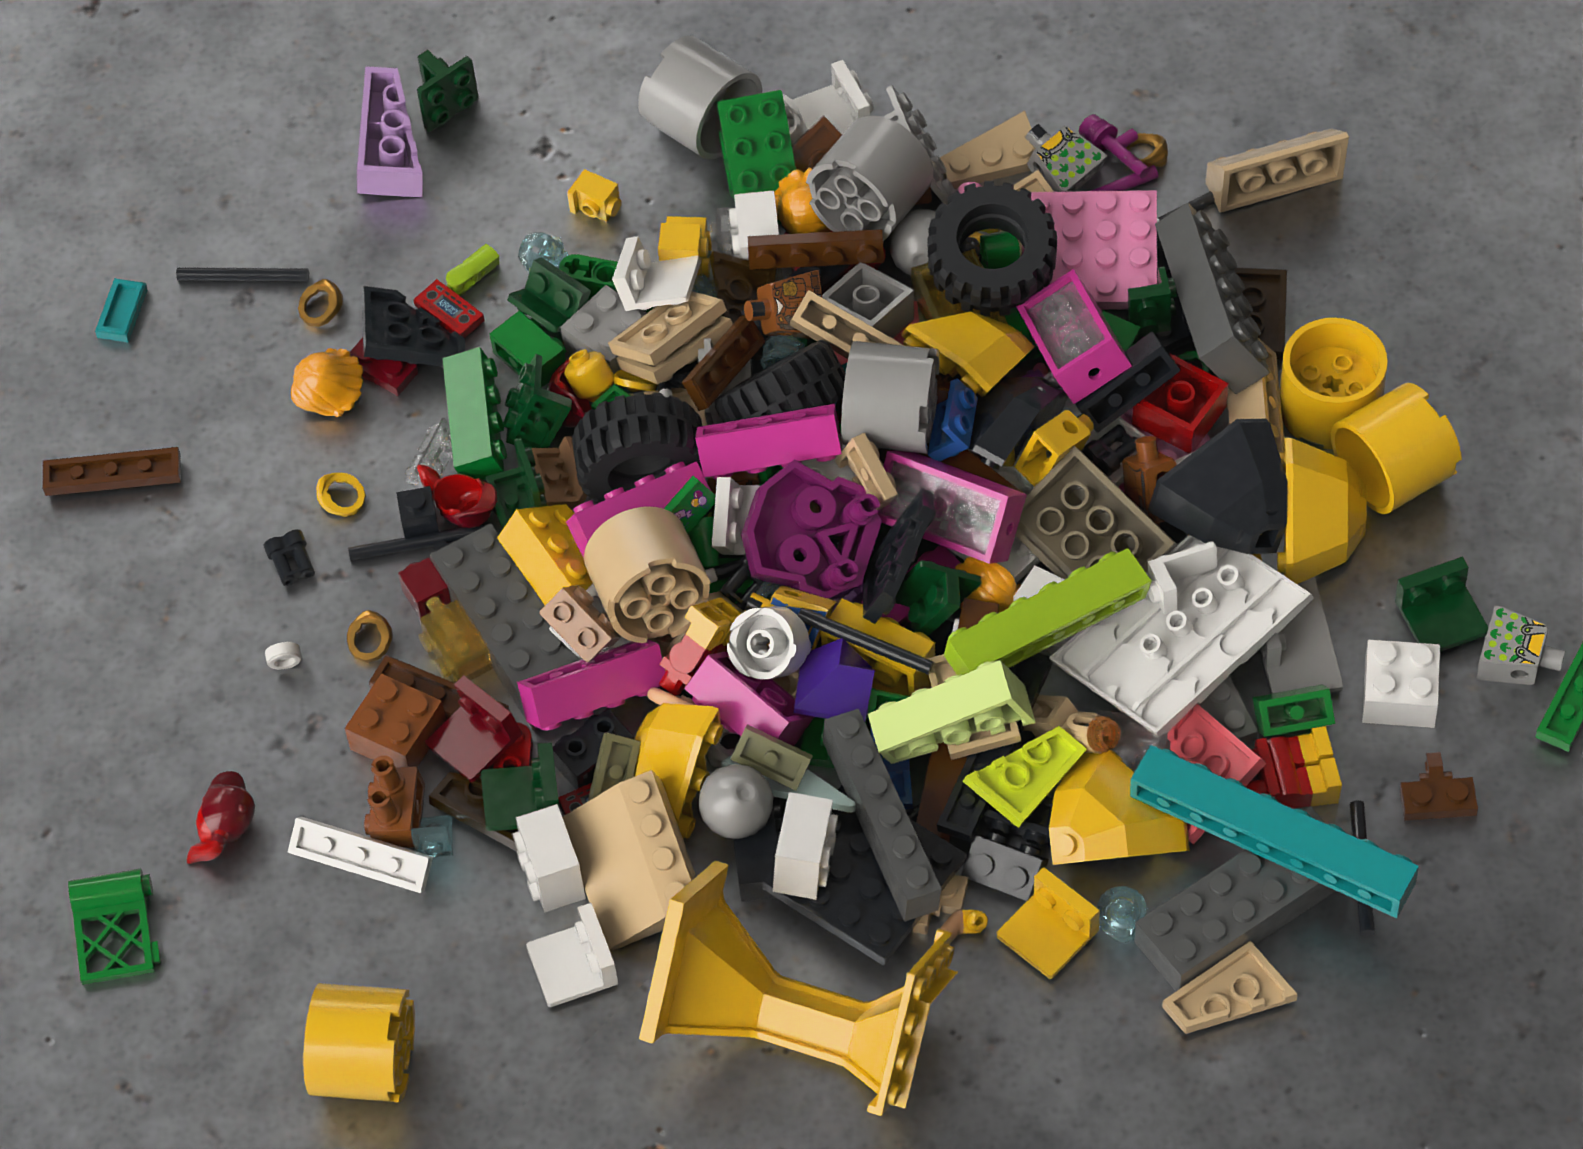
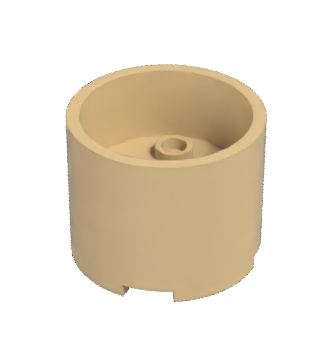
M638 507L623 511L605 521L593 533L586 545L584 563L614 630L621 637L629 641L646 643L648 638L671 634V637L674 638L682 634L692 624L685 618L690 607L708 601L711 582L682 522L675 514L666 509Z

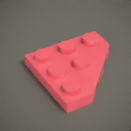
M1196 704L1168 732L1167 739L1170 741V750L1176 753L1179 758L1192 764H1202L1209 768L1212 773L1225 779H1235L1245 787L1266 764L1199 704ZM1187 823L1188 839L1194 845L1205 831Z

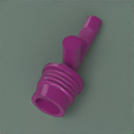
M1091 114L1083 120L1079 127V134L1101 151L1109 150L1140 178L1148 175L1150 168L1125 148L1138 140V134L1134 129H1129L1117 137V127L1109 124L1105 119H1101L1096 114Z

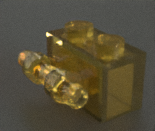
M438 597L429 599L426 605L431 613L419 619L422 633L418 634L425 651L427 653L433 651L437 657L434 661L441 676L444 679L449 677L453 683H456L463 675L472 680L492 670L490 652L458 601L455 600L445 605L442 604Z

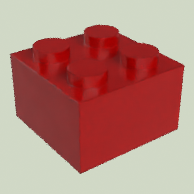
M1171 354L1181 371L1133 406L1132 425L1190 454L1195 451L1227 407L1229 383Z

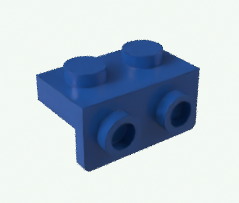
M958 378L950 382L948 399L937 404L928 455L937 461L956 456L970 446L978 397Z

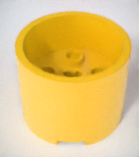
M1322 318L1303 325L1289 338L1283 352L1280 400L1283 423L1288 431L1298 440L1302 437L1310 442L1324 445L1323 449H1333L1331 444L1332 426L1384 395L1388 363L1387 353L1383 343L1372 330L1349 319Z
M1413 383L1400 385L1336 422L1331 429V444L1334 455L1347 460L1365 484L1367 506L1380 514L1392 512L1457 474L1456 463L1462 460L1459 442L1446 415L1439 417L1436 410L1426 401L1429 399V394Z
M328 983L317 984L308 1009L303 1052L304 1082L307 1093L310 1096L401 1102L403 1100L410 1079L409 1074L403 1073V1071L409 1067L411 1051H414L415 1039L414 1000L406 999L409 997V989Z

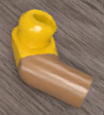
M957 910L951 914L939 929L953 933L952 942L958 934H976L983 931L988 925V917L983 911Z

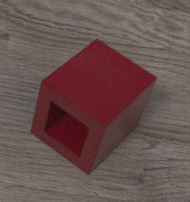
M429 557L420 562H413L404 570L398 572L402 591L421 621L452 606L448 586Z

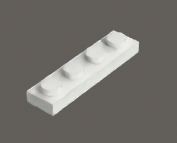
M302 816L295 819L288 853L418 893H422L426 889L433 856Z

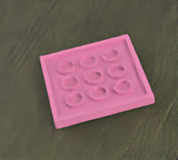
M1157 190L1031 192L1032 201L1040 199L1046 206L1045 213L1051 214L1055 222L1054 230L1057 231L1056 266L1053 270V278L1050 284L1074 269L1092 294L1100 310L1128 309V289L1157 284V229L1155 226L1157 223Z

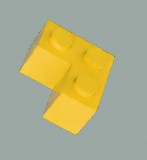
M667 216L666 223H661L658 243L659 261L699 256L701 263L692 288L695 291H702L704 278L710 277V258H707L708 251L713 250L714 235L713 231H708L707 219L705 217Z

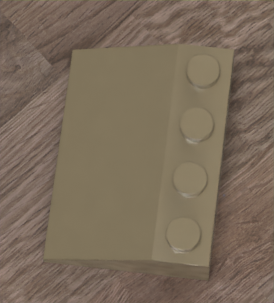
M1075 446L1026 496L1015 534L1056 576L1067 579L1073 571L1085 566L1089 568L1097 564L1109 552L1115 551L1117 554L1126 548H1129L1144 571L1148 572V561L1162 555H1167L1178 545Z

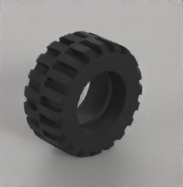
M984 181V186L976 187L975 183L964 186V193L960 194L958 191H955L949 195L948 205L941 203L937 208L935 218L930 222L929 237L927 238L928 268L930 275L934 276V285L940 292L945 290V299L952 305L960 302L961 310L966 312H972L973 309L980 310V315L990 317V312L999 311L1000 316L1010 315L1011 308L1022 305L1031 296L1041 291L1043 286L1047 287L1053 278V270L1056 266L1057 231L1054 230L1055 222L1051 214L1045 213L1046 206L1040 199L1032 201V193L1024 188H1021L1020 191L1014 190V184L1003 182V186H995L994 181ZM984 229H999L1015 236L1023 245L1024 253L1009 266L998 269H986L968 261L961 253L960 246L967 237L975 232Z
M819 340L770 365L726 391L715 400V409L723 423L835 404L843 398L846 373L830 344Z
M643 392L634 393V396H617L611 402L604 401L598 404L596 410L590 409L584 415L583 420L579 421L572 436L577 478L583 492L596 503L605 501L604 495L620 487H623L625 492L636 487L634 484L636 481L651 474L657 479L666 475L665 470L682 461L685 466L697 462L702 471L695 439L697 427L702 426L699 414L685 401L682 402L679 398L672 395L665 397L662 393L655 392L652 395H644Z

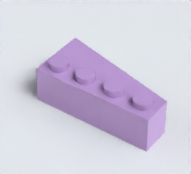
M365 66L357 162V194L422 197L423 173L417 156L416 143L411 131V122L406 109V101L398 68Z

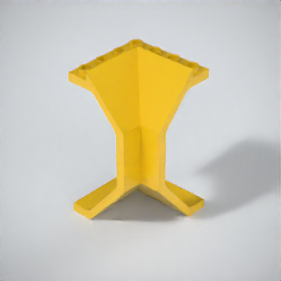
M715 860L670 899L640 1032V1040L653 1044L664 1034L734 1036L760 1039L839 1064L848 1069L877 1093L875 1098L869 1103L867 1112L882 1116L890 1105L906 1109L930 1005L958 973V971L948 969L955 951V947L950 946L953 933L941 929L936 931L934 944L907 973L904 986L872 1001H861L784 977L773 968L724 899L723 889L729 864Z

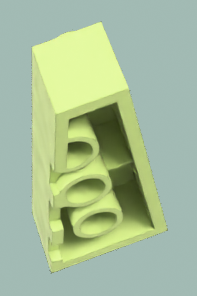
M1001 660L985 662L979 665L977 670L964 675L951 676L940 685L919 689L906 699L898 702H887L881 705L878 710L868 714L878 752L891 764L938 750V744L942 742L956 745L970 742L971 734L980 731L990 730L991 735L1006 731L1004 725L1021 720L1023 726L1036 723L1025 685Z

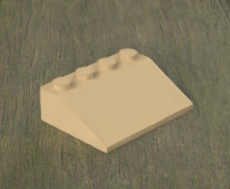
M650 770L616 784L562 817L580 865L589 903L593 905L610 952L663 931L670 899L696 877L662 779Z

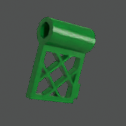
M138 868L70 880L68 882V891L73 912L82 985L154 973V965L161 964L159 943L158 941L151 942L147 910V896L153 895L150 874L143 875L142 869ZM139 913L140 924L131 935L117 926L125 915ZM99 920L107 927L94 942L84 935L83 923ZM112 931L127 939L115 955L101 946ZM141 934L143 943L137 940ZM85 942L91 946L87 952ZM133 944L144 951L145 963L129 966L121 959ZM96 951H99L111 960L103 971L88 972L87 962Z

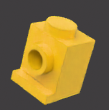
M586 169L582 171L567 191L570 212L573 214L581 210L591 218L596 217L607 222L610 217L616 216L621 207L618 184Z

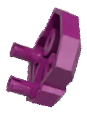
M794 459L755 492L741 533L751 577L765 582L790 586L793 589L827 599L842 591L861 586L882 523L877 513L878 510H876L880 507L879 500L873 494H867L862 485L839 476L831 481ZM810 502H814L819 506V513H814L810 510ZM841 537L836 549L831 539ZM794 551H800L803 554L802 562L794 559Z

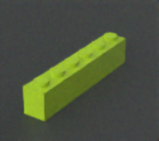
M1129 548L1117 554L1115 551L1109 552L1097 564L1089 568L1085 566L1073 571L1067 579L1059 583L1053 581L1046 584L1036 595L1028 599L1027 597L1018 598L1008 609L998 614L991 612L985 615L978 624L968 629L966 627L957 629L948 637L944 657L957 675H964L977 670L979 665L989 661L1001 660L1009 668L1146 598L1152 581Z

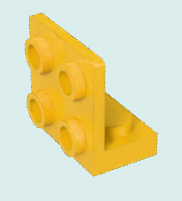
M1043 867L1034 876V894L997 931V938L1047 978L1052 979L1099 931L1100 910Z

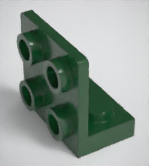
M535 354L530 364L525 363L519 374L518 386L516 388L512 387L509 390L505 400V406L508 407V412L503 422V427L507 428L506 443L514 446V439L521 437L524 447L549 448L572 406V399L541 388V355Z
M1463 556L1399 578L1397 582L1395 603L1416 642L1439 644L1440 652L1487 635L1489 628L1466 588L1469 567Z
M552 742L538 743V758H531V766L483 769L481 771L487 831L518 829L516 817L558 804Z

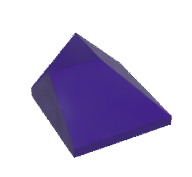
M843 638L811 650L799 668L793 713L827 719L859 709L865 722L874 669Z

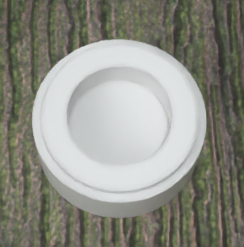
M294 642L277 643L268 647L265 651L267 665L272 669L283 670L292 668L302 660L300 646Z

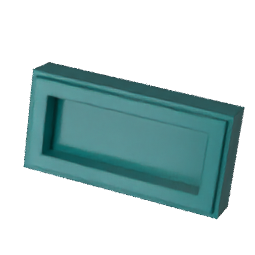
M114 278L95 329L97 338L129 343L148 291L146 283Z

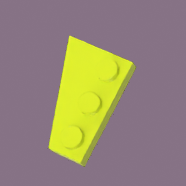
M1058 726L1024 744L1022 748L994 760L989 766L968 774L963 782L1019 828L1082 757L1087 748Z

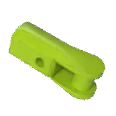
M484 244L465 259L463 263L457 265L446 274L447 287L459 296L464 295L476 282L500 264L498 253L490 245Z

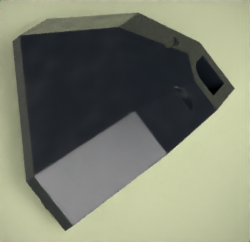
M1043 377L1002 378L983 397L978 393L975 394L978 400L968 449L981 455L980 461L991 468L999 470L1000 467H1013L1030 431H1036L1059 415L1069 398L1062 387Z
M1266 418L1236 419L1157 480L1148 511L1204 543L1213 541L1217 547L1244 554L1277 553L1287 524V478L1270 422Z

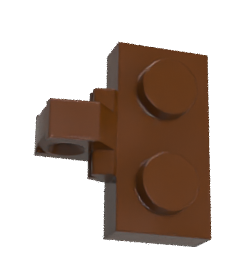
M1441 752L1426 753V762L1424 763L1426 773H1419V781L1400 782L1399 791L1404 821L1477 816L1478 805L1473 777L1453 778L1452 771L1443 772Z

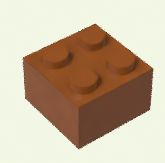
M381 674L344 729L350 750L372 760L382 755L389 756L393 760L395 768L418 767L429 750L425 741L446 721V716L441 700Z

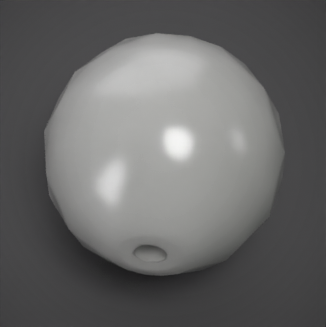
M914 210L908 212L889 235L890 255L895 265L904 273L915 277L932 276L928 268L927 238L929 237L930 222L935 218L934 211Z
M733 764L716 769L706 778L699 794V811L704 823L712 832L724 838L741 839L755 835L766 825L773 809V793L769 782L759 771L747 765Z

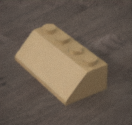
M1327 129L1320 132H1311L1291 140H1282L1262 148L1249 149L1237 155L1220 157L1207 163L1205 183L1209 191L1213 193L1215 204L1221 213L1343 179L1349 136L1344 131Z

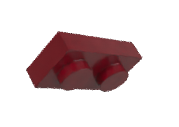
M363 337L350 351V356L357 357L359 365L363 367L362 377L396 396H399L418 374L417 365L364 357Z

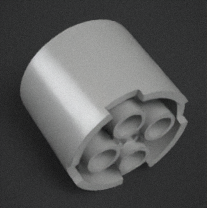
M691 35L681 37L660 53L663 60L654 71L652 77L645 76L639 93V112L650 124L707 160L716 159L723 156L719 137L721 125L717 102L762 93V83L756 74L701 39Z
M864 116L858 118L849 126L808 174L806 183L809 184L813 198L809 203L819 219L833 232L882 229L884 241L930 187L933 180V167L924 146L902 125L880 116Z
M853 341L847 362L842 401L841 435L843 445H847L852 438L865 433L868 440L872 441L877 449L928 454L927 443H930L938 400L937 379L935 376L939 375L940 371L939 350Z

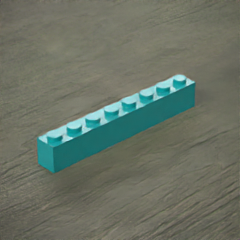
M1150 745L1131 777L1130 797L1392 917L1398 918L1416 885L1419 866L1406 856L1391 854L1380 849L1370 840H1360L1345 833L1342 828L1335 824H1325L1312 818L1304 810L1287 807L1279 803L1271 795L1256 793L1245 788L1241 782L1235 779H1225L1212 773L1209 768L1202 764H1192L1183 760L1169 749H1159Z

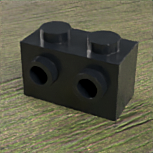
M606 709L599 715L591 716L582 727L572 734L562 736L553 746L555 767L575 789L592 783L604 733L634 739V736L609 709Z

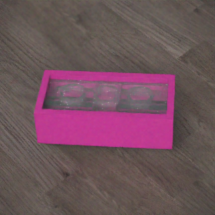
M1074 269L1031 296L1022 305L1016 306L1054 378L1073 404L1132 367L1095 299Z
M887 451L883 467L894 478L898 495L889 505L878 509L877 513L882 523L893 526L921 488L924 487L934 493L936 515L932 523L927 527L923 539L988 564L1008 561L1027 494L915 452Z

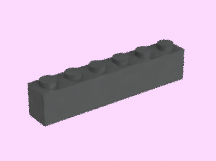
M859 709L825 719L823 743L847 796L855 802L856 810L854 812L904 922L938 911L942 891L941 886Z

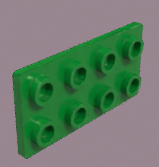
M773 90L718 101L717 108L721 125L719 137L730 196L734 198L735 194L764 191L775 192L779 188V182L783 178L788 177L789 173L793 170H796L782 91Z

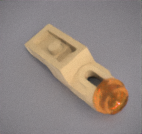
M1039 695L1032 709L1036 723L1025 725L1023 731H1032L1037 738L1060 726L1087 748L1085 753L1101 754L1102 752H1107L1116 747L1120 740V728L1115 721L1107 716H1098L1093 712L1078 711L1069 698L1063 696Z

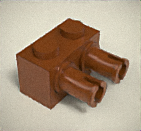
M378 756L371 764L373 766L371 771L374 774V782H370L368 785L367 802L371 808L370 814H366L364 819L365 833L370 835L371 838L400 847H419L425 792L424 780L417 767L395 768L394 762L389 756Z

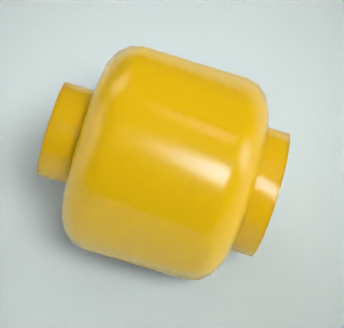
M586 349L577 351L569 358L570 363L565 368L564 375L574 394L579 399H587L589 402H594L613 384L614 374L605 357L600 352H588Z

